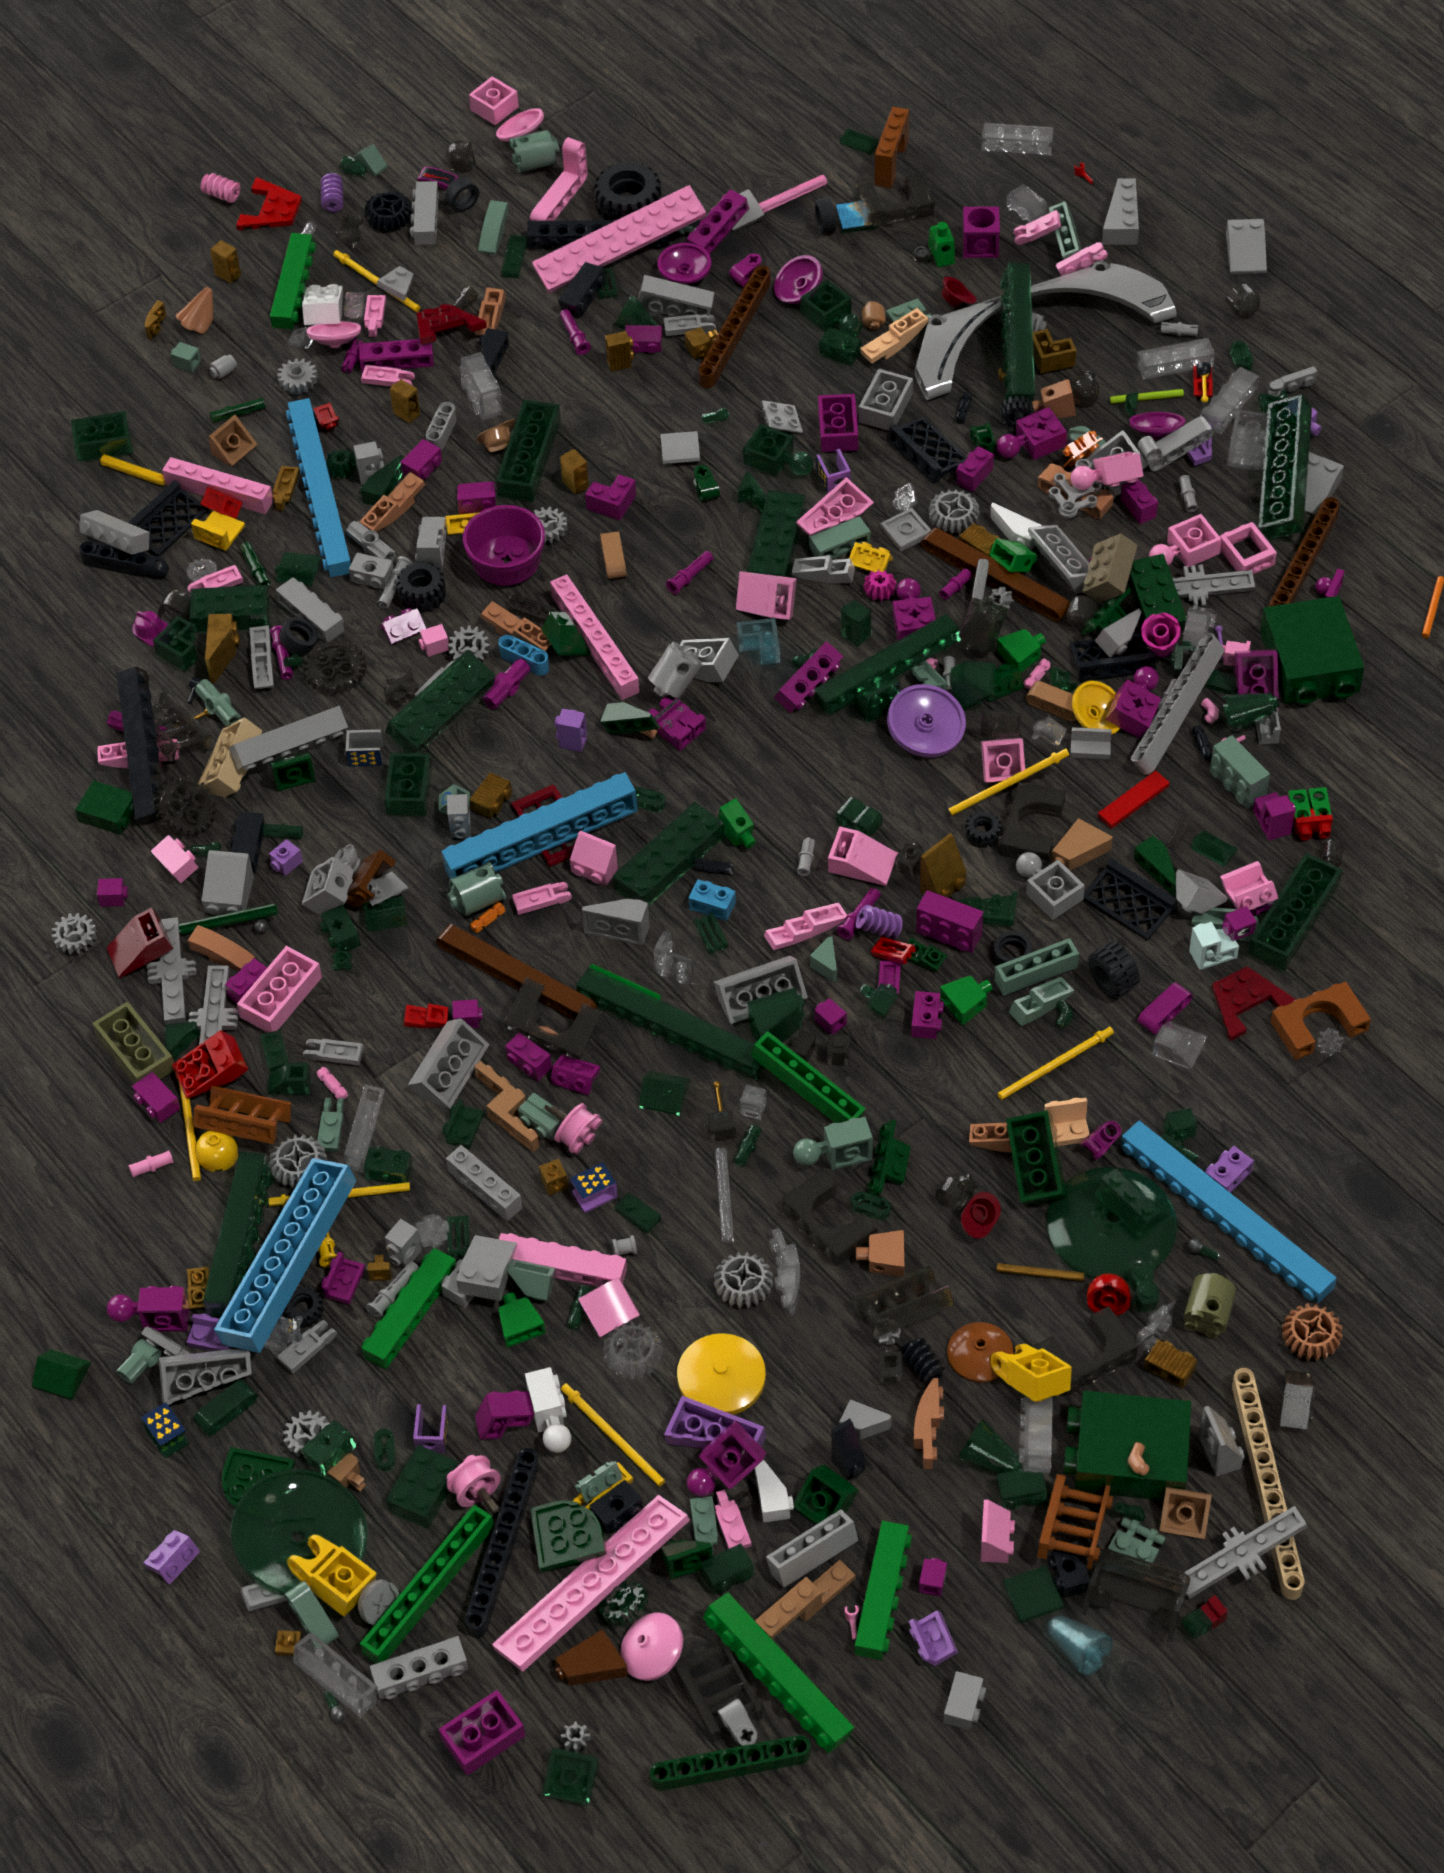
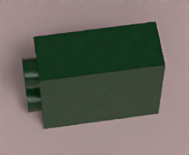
M1340 596L1263 607L1260 634L1265 649L1277 651L1278 688L1284 704L1298 702L1304 705L1310 704L1318 698L1331 696L1348 698L1356 692H1360L1365 667Z
M1083 1391L1081 1407L1069 1406L1067 1433L1079 1434L1078 1448L1066 1447L1064 1474L1076 1475L1075 1490L1091 1494L1104 1495L1106 1485L1111 1486L1109 1493L1111 1496L1164 1501L1166 1487L1186 1490L1191 1401ZM1135 1443H1141L1145 1446L1142 1458L1145 1464L1149 1466V1471L1144 1476L1135 1473L1128 1464V1458Z

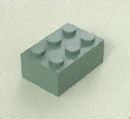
M1232 735L1213 746L1210 766L1211 774L1223 783L1225 789L1230 791L1240 804L1249 809L1254 805V798L1267 795L1270 773Z

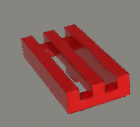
M881 937L870 952L874 957L906 964V958L910 959L911 952L914 953L916 949L914 945Z

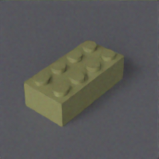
M128 1002L92 1023L97 1038L134 1084L151 1072L159 1079H162L174 1071L172 1066L174 1062L171 1054Z

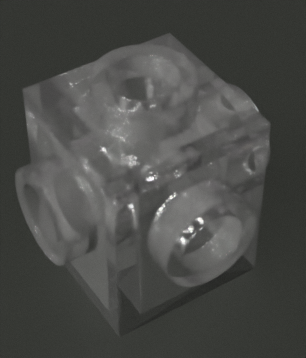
M427 1215L423 1217L422 1221L415 1223L423 1248L430 1245L431 1247H437L442 1245L443 1241L448 1240L446 1233L450 1232L447 1221H442L439 1215Z

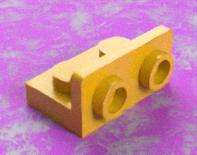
M855 542L849 559L851 558L854 567L876 573L878 569L880 572L885 571L889 561L892 562L893 557L889 553L890 551L885 548L879 547V549H875L869 543L861 542L860 544Z

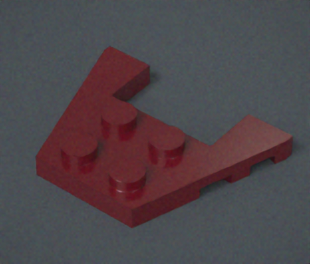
M443 304L434 309H424L422 312L417 313L421 345L436 342V334L434 332L461 325H466L471 332L487 328L485 320L450 304Z
M1248 966L1212 984V990L1230 1041L1246 1034L1247 1028L1237 1017L1238 1015L1269 999L1276 1007L1286 1006L1296 1000Z

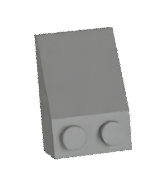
M1228 220L1226 242L1230 274L1266 273L1264 220Z
M1122 430L1085 459L1090 462V468L1094 470L1093 459L1125 452L1138 454L1140 452ZM1140 454L1143 470L1145 467L1148 466V463Z
M1309 452L1299 468L1283 505L1315 517L1322 502L1326 498L1331 497L1340 484L1344 465Z
M730 638L682 640L680 643L683 647L682 650L685 652L690 650L699 656L698 659L702 664L694 678L705 682H723L739 656Z
M623 899L584 906L582 908L585 934L643 946L650 927L647 902Z
M475 1235L463 1258L456 1280L458 1292L460 1294L501 1301L509 1275L508 1267L514 1258L517 1243Z
M1209 1406L1204 1407L1199 1440L1215 1476L1241 1469L1244 1453L1242 1448L1238 1447L1235 1442L1236 1436L1233 1428L1228 1427L1226 1420Z

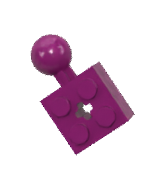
M1047 407L1017 420L1016 436L1006 434L1000 437L997 442V451L1002 457L1012 458L1019 453L1020 447L1024 446L1033 460H1036L1067 446V431L1052 410Z
M912 578L901 580L896 589L900 600L893 601V621L898 645L937 641V623L931 597L919 598L921 587L916 580Z
M1147 666L1141 667L1134 674V683L1127 679L1118 689L1105 720L1140 738L1150 727L1161 700L1160 697L1149 692L1159 682L1156 670Z
M149 1286L147 1288H140L139 1302H133L127 1295L119 1294L113 1296L107 1304V1314L113 1321L125 1322L133 1315H139L143 1329L150 1327L158 1332H188L190 1309L184 1287L170 1286L158 1288L156 1286Z
M735 1420L703 1449L699 1457L706 1463L708 1468L693 1470L687 1478V1488L694 1496L706 1497L713 1492L716 1484L715 1479L719 1477L729 1489H732L763 1461L766 1452Z

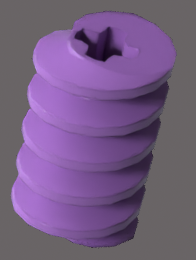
M334 173L326 174L321 179V205L327 212H340L344 207L342 178Z
M865 905L857 915L856 928L858 929L862 927L864 931L870 929L871 933H876L877 931L879 936L884 934L886 938L891 936L893 940L899 936L902 930L903 923L899 914L887 912L884 909L872 907L871 905Z

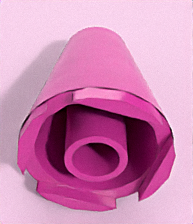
M1167 613L1150 615L1144 621L1141 630L1142 639L1145 644L1161 658L1168 657L1172 653L1181 634L1178 620Z

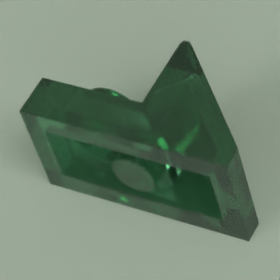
M748 471L745 473L738 489V503L751 500L752 504L762 511L767 509V496Z

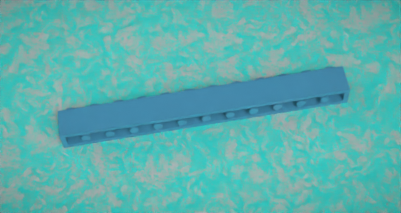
M310 399L288 402L289 410H286L287 420L292 421L289 424L291 435L295 434V437H292L294 448L298 447L299 449L295 450L297 460L302 462L299 464L301 475L305 474L302 480L304 488H308L305 491L307 501L312 502V504H309L311 515H315L312 521L314 529L318 528L316 532L317 542L322 543L319 549L321 557L325 556V559L322 560L324 570L329 571L330 577L349 574L351 562Z
M1138 1121L1122 1135L1121 1148L1127 1155H1131L1143 1168H1147L1154 1173L1159 1181H1164L1169 1185L1174 1193L1184 1197L1190 1206L1200 1210L1205 1218L1215 1222L1224 1233L1230 1234L1235 1238L1236 1242L1251 1251L1256 1259L1266 1263L1272 1272L1281 1275L1291 1287H1296L1301 1291L1307 1300H1312L1318 1305L1334 1289L1336 1277L1141 1121Z

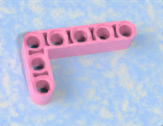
M569 137L565 139L562 147L564 171L533 209L530 221H554L587 178L585 143Z

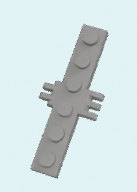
M1192 565L1191 573L1188 571V566H1183L1184 577L1173 578L1179 598L1188 597L1189 601H1193L1194 607H1198V600H1200L1201 607L1206 606L1205 599H1208V595L1255 590L1252 570L1205 575L1203 565H1198L1199 572H1196L1195 565Z
M178 917L161 919L174 949L160 956L159 962L147 964L148 983H162L165 1025L186 1022L183 980L197 973L195 968L196 962L193 960L188 961L181 956Z
M208 966L204 1006L198 1009V1012L189 1013L188 1025L201 1030L199 1045L219 1030L237 1029L238 1009L226 1008L227 990L225 984L229 979V966Z
M1293 1506L1247 1535L1243 1531L1238 1533L1235 1527H1232L1230 1530L1234 1537L1230 1538L1227 1532L1222 1533L1226 1540L1223 1543L1224 1549L1177 1576V1579L1189 1598H1192L1238 1569L1245 1579L1248 1580L1251 1578L1250 1574L1246 1571L1249 1568L1254 1575L1258 1574L1254 1565L1258 1564L1262 1571L1266 1569L1265 1564L1260 1558L1261 1555L1308 1528L1296 1507Z

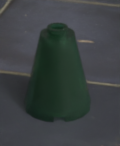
M1272 693L1225 694L1222 697L1227 700V704H1223L1228 726L1233 725L1232 733H1236L1276 713L1277 708L1280 707L1278 697L1273 696Z
M983 1420L980 1421L958 1456L964 1461L1010 1477L1011 1474L1016 1476L1023 1466L1020 1463L1022 1458Z

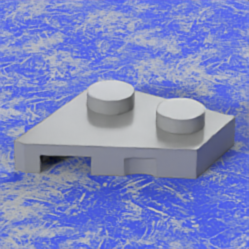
M399 266L377 280V287L405 301L410 284L413 281V273Z

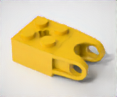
M1023 1343L1015 1347V1354L998 1351L991 1355L993 1371L1007 1384L1034 1402H1040L1043 1399L1070 1391L1072 1366L1044 1348L1037 1350ZM997 1359H999L1001 1362V1368L997 1363Z
M311 1535L308 1538V1545L316 1558L308 1560L300 1556L291 1555L287 1560L288 1567L301 1582L305 1581L316 1596L345 1617L359 1602L360 1595L367 1584L376 1579L377 1573L344 1547H338L321 1536Z

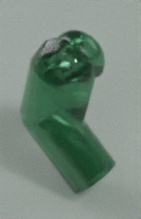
M726 408L702 414L703 423L725 421L729 417Z
M812 649L808 655L800 654L794 656L792 659L793 664L802 667L817 649Z
M293 654L291 657H285L283 664L285 667L298 668L303 664V659L298 654Z
M212 842L211 845H192L190 852L193 855H208L209 850L221 851V844L219 842Z
M1061 999L1056 1003L1057 1008L1061 1012V1017L1056 1022L1061 1028H1065L1067 1024H1071L1074 1013L1066 1001Z
M1119 1501L1114 1505L1115 1512L1127 1518H1134L1139 1522H1143L1146 1518L1145 1510L1140 1506L1128 1505Z

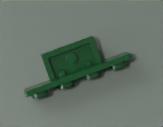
M1129 586L1123 594L1109 599L1104 604L1105 608H1101L1094 614L1096 616L1095 619L1092 618L1085 623L1086 628L1081 633L1086 635L1096 629L1100 634L1104 628L1127 616L1118 604L1133 588Z
M894 1119L883 1124L879 1130L880 1139L875 1149L876 1159L871 1169L873 1171L872 1179L868 1184V1198L870 1199L882 1193L885 1179L897 1185L904 1183L911 1146L893 1138L896 1120Z

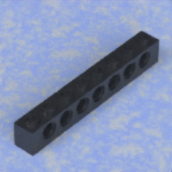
M617 220L527 221L528 249H560ZM670 234L642 248H668Z

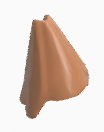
M205 287L176 314L177 320L181 321L183 327L200 334H204L210 327L214 319L213 292L209 287Z

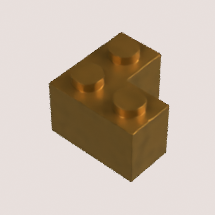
M1048 329L1030 332L1029 348L1040 373L1075 366L1076 348L1071 338L1053 341Z

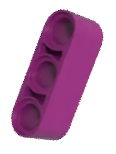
M1174 982L1142 1011L1138 1017V1023L1153 1034H1157L1190 1003L1193 994L1177 982Z

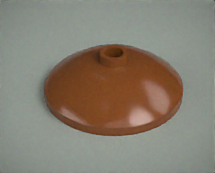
M973 1322L960 1327L951 1336L947 1347V1357L950 1366L960 1377L972 1382L985 1383L1000 1378L991 1366L992 1353L1000 1351L1013 1354L1014 1350L1009 1336L1001 1328L986 1322ZM982 1343L984 1346L980 1347L977 1344ZM997 1359V1363L1001 1368V1362L999 1359Z

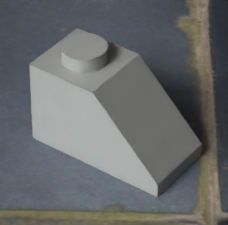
M853 1400L849 1401L840 1420L841 1424L850 1418L860 1440L889 1430L891 1427V1415Z

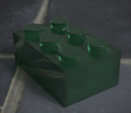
M126 411L71 420L74 448L78 462L102 458L104 454L116 456L133 453Z
M390 753L384 799L387 815H427L432 773L430 754Z
M418 1444L386 1499L388 1511L429 1529L450 1492L447 1488L446 1477L459 1466L458 1461Z

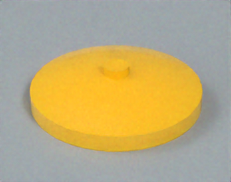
M724 1333L708 1335L692 1343L684 1351L677 1368V1381L682 1396L732 1415L746 1410L756 1402L764 1389L766 1379L765 1364L755 1346L739 1336Z

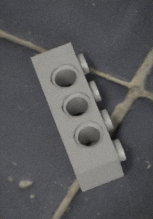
M462 1145L446 1158L448 1172L506 1221H509L523 1208L521 1195Z
M459 1636L370 1666L380 1700L384 1698L392 1699L399 1693L405 1691L412 1692L419 1689L422 1685L428 1683L435 1684L443 1678L451 1675L459 1676L464 1671L469 1670ZM440 1660H447L444 1665L437 1664ZM419 1667L425 1668L423 1672H415V1670ZM396 1675L403 1676L400 1680H393V1677Z

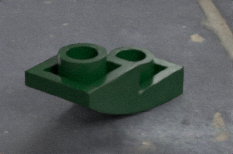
M910 938L907 944L914 945L916 951L914 953L911 952L910 959L906 958V960L922 968L937 972L947 957L945 953L932 945H929L927 948L913 938Z

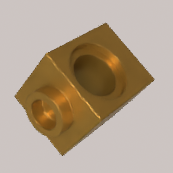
M559 1159L539 1166L540 1178L549 1196L568 1189L567 1174Z

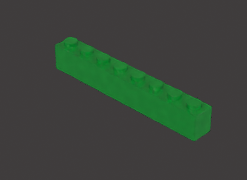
M476 1505L471 1507L362 1640L360 1646L365 1657L377 1664L386 1661L494 1529L491 1515Z
M728 1592L708 1606L703 1616L707 1626L720 1636L722 1642L733 1650L738 1659L747 1665L753 1675L784 1705L786 1711L799 1721L801 1727L813 1736L821 1748H824L829 1754L849 1738L855 1727Z

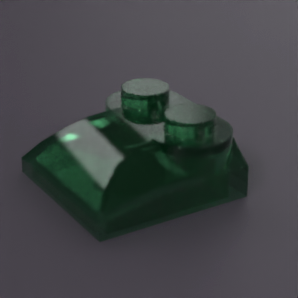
M553 1747L542 1795L589 1805L595 1777L599 1770L600 1757Z

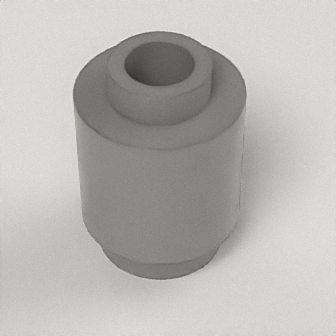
M230 354L224 355L210 364L209 372L213 378L220 380L233 372L237 367V363Z

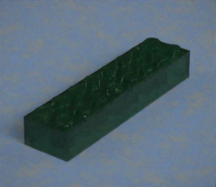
M1008 263L1006 270H1003V279H1000V290H1003L1000 305L1004 308V311L1001 312V322H1004L1001 336L1005 339V344L1002 345V355H1005L1003 371H1006L1003 387L1007 391V393H1004V400H1009V397L1014 399L1015 396H1018V398L1024 396V399L1027 397L1029 401L1033 402L1035 381L1030 263Z
M1302 394L1268 403L1259 529L1269 540L1303 532L1312 405Z
M242 1151L239 1154L203 1298L206 1313L213 1318H221L250 1268V1260H253L255 1256L254 1243L259 1240L260 1231L258 1227L259 1223H262L264 1219L263 1206L268 1203L269 1194L267 1190L268 1186H271L273 1182V1174L270 1173V1163L267 1162L265 1154Z

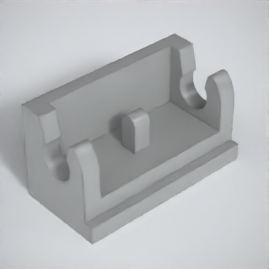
M1270 699L1269 705L1263 707L1262 701H1259L1257 710L1254 711L1259 744L1279 743L1281 728L1276 699Z

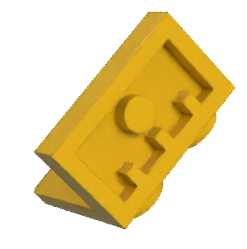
M213 511L206 521L194 519L191 527L194 539L226 551L245 527V523Z

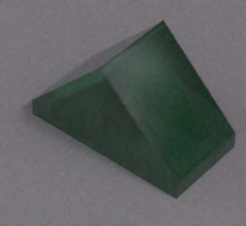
M196 1022L165 1025L166 1049L171 1054L173 1061L200 1035Z

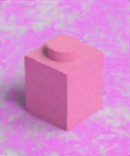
M442 624L420 631L421 639H418L421 650L426 651L428 657L450 650L448 648V637Z

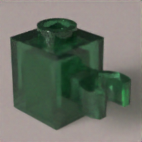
M864 983L860 989L862 995L870 998L867 1003L868 1008L885 1019L899 999L897 989L890 984L885 986L880 983L878 988L874 990Z

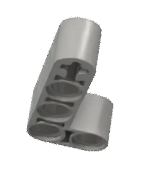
M1198 417L1158 442H1155L1151 436L1143 437L1138 442V449L1148 463L1149 468L1152 471H1157L1208 441L1213 436L1214 431L1204 417Z

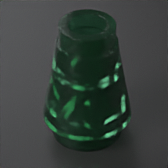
M344 156L340 162L339 168L345 173L364 176L367 166H364L351 156Z

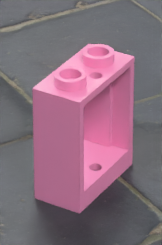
M1253 522L1241 525L1237 529L1220 535V551L1237 572L1252 570L1253 574L1275 565L1277 552ZM1250 537L1261 553L1243 559L1233 544Z

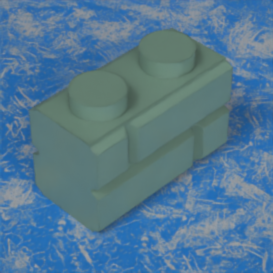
M533 1093L519 1107V1119L525 1127L530 1126L535 1129L539 1137H546L553 1141L562 1122L544 1109L545 1105H548L550 1108L553 1105L536 1093Z

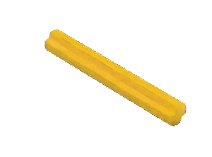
M105 454L100 458L101 465L161 486L165 485L163 474Z

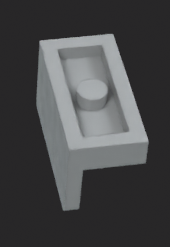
M1073 727L1070 758L1110 759L1112 730Z

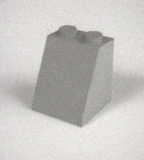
M209 850L202 894L204 913L216 915L246 910L254 880L249 854Z

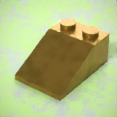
M209 614L205 662L212 684H215L236 654L237 645H240V635L236 634L237 622L233 621L232 614Z
M951 833L921 855L920 892L922 894H925L928 890L950 898L951 894L956 890L962 889L966 884V869L954 836Z

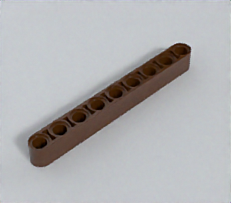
M761 265L755 268L699 367V383L701 387L708 389L716 384L768 291L771 279L770 269L767 266Z
M1328 497L1322 502L1268 607L1294 603L1338 518L1340 507L1338 499Z
M933 528L921 540V545L927 552L960 570L968 569L974 578L976 577L979 559L988 560L987 585L994 589L1005 587L1006 592H1012V599L1054 622H1059L1071 609V604L1066 598L1018 572L1008 571L993 558L938 528Z
M448 924L436 938L438 946L448 953L580 1024H585L597 1009L595 1002L590 998L452 924Z

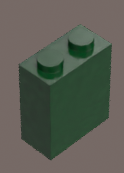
M93 780L75 809L78 822L121 835L123 830L128 827L132 815L135 814L132 792Z

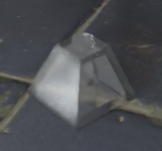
M1168 1021L1162 1025L1154 1041L1153 1055L1192 1070L1208 1036Z

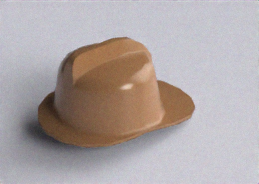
M508 420L496 427L485 430L478 435L477 442L484 444L488 451L492 453L505 449L510 443L509 432L516 426V420Z

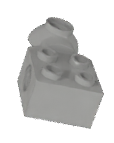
M352 844L340 849L335 857L329 858L314 868L308 881L302 905L322 916L346 902L348 888L353 881L352 875L359 867L361 861L357 857V851Z

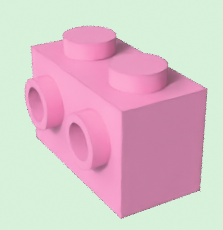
M168 835L151 852L182 883L199 867L194 862L196 860L194 855L189 850L185 852L183 850L185 846L178 839L173 840Z

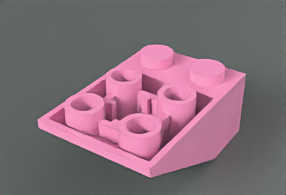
M740 571L736 610L790 620L793 616L797 578Z
M839 827L828 857V872L887 886L898 853L860 831Z

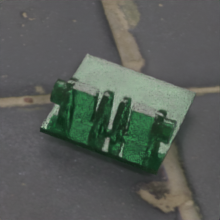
M284 552L280 565H276L277 577L275 582L286 583L294 577L298 582L304 583V585L313 586L321 556Z

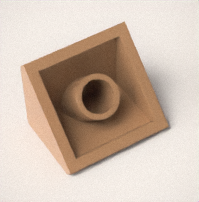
M233 415L208 436L212 455L230 467L258 445L236 415Z
M1166 1487L1160 1531L1205 1539L1212 1494Z

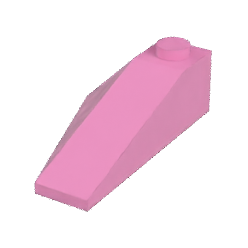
M846 477L803 515L796 524L811 536L860 516L874 502Z

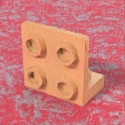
M1072 1098L1067 1101H1052L1045 1104L1044 1111L1048 1110L1052 1114L1054 1126L1057 1127L1058 1146L1081 1143L1090 1134L1086 1121L1087 1098Z

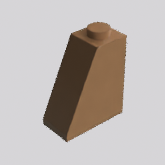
M1078 818L1052 850L1051 862L1054 863L1059 860L1071 871L1109 852L1112 849L1113 837Z

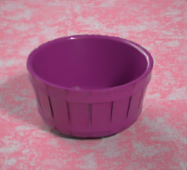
M498 505L481 511L467 523L463 532L465 551L472 562L475 572L485 581L499 586L519 584L529 579L540 565L541 553L545 543V531L540 519L531 511L514 505ZM506 556H509V558H510L512 561H508V563H504V561L501 560V559H502V558L504 559V558H506Z

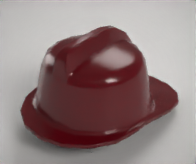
M949 276L943 279L942 297L950 306L959 307L963 302L970 304L977 302L976 297L958 279Z
M980 1192L971 1198L961 1215L962 1227L969 1236L980 1239L991 1231L1001 1214V1206L998 1199L989 1192Z

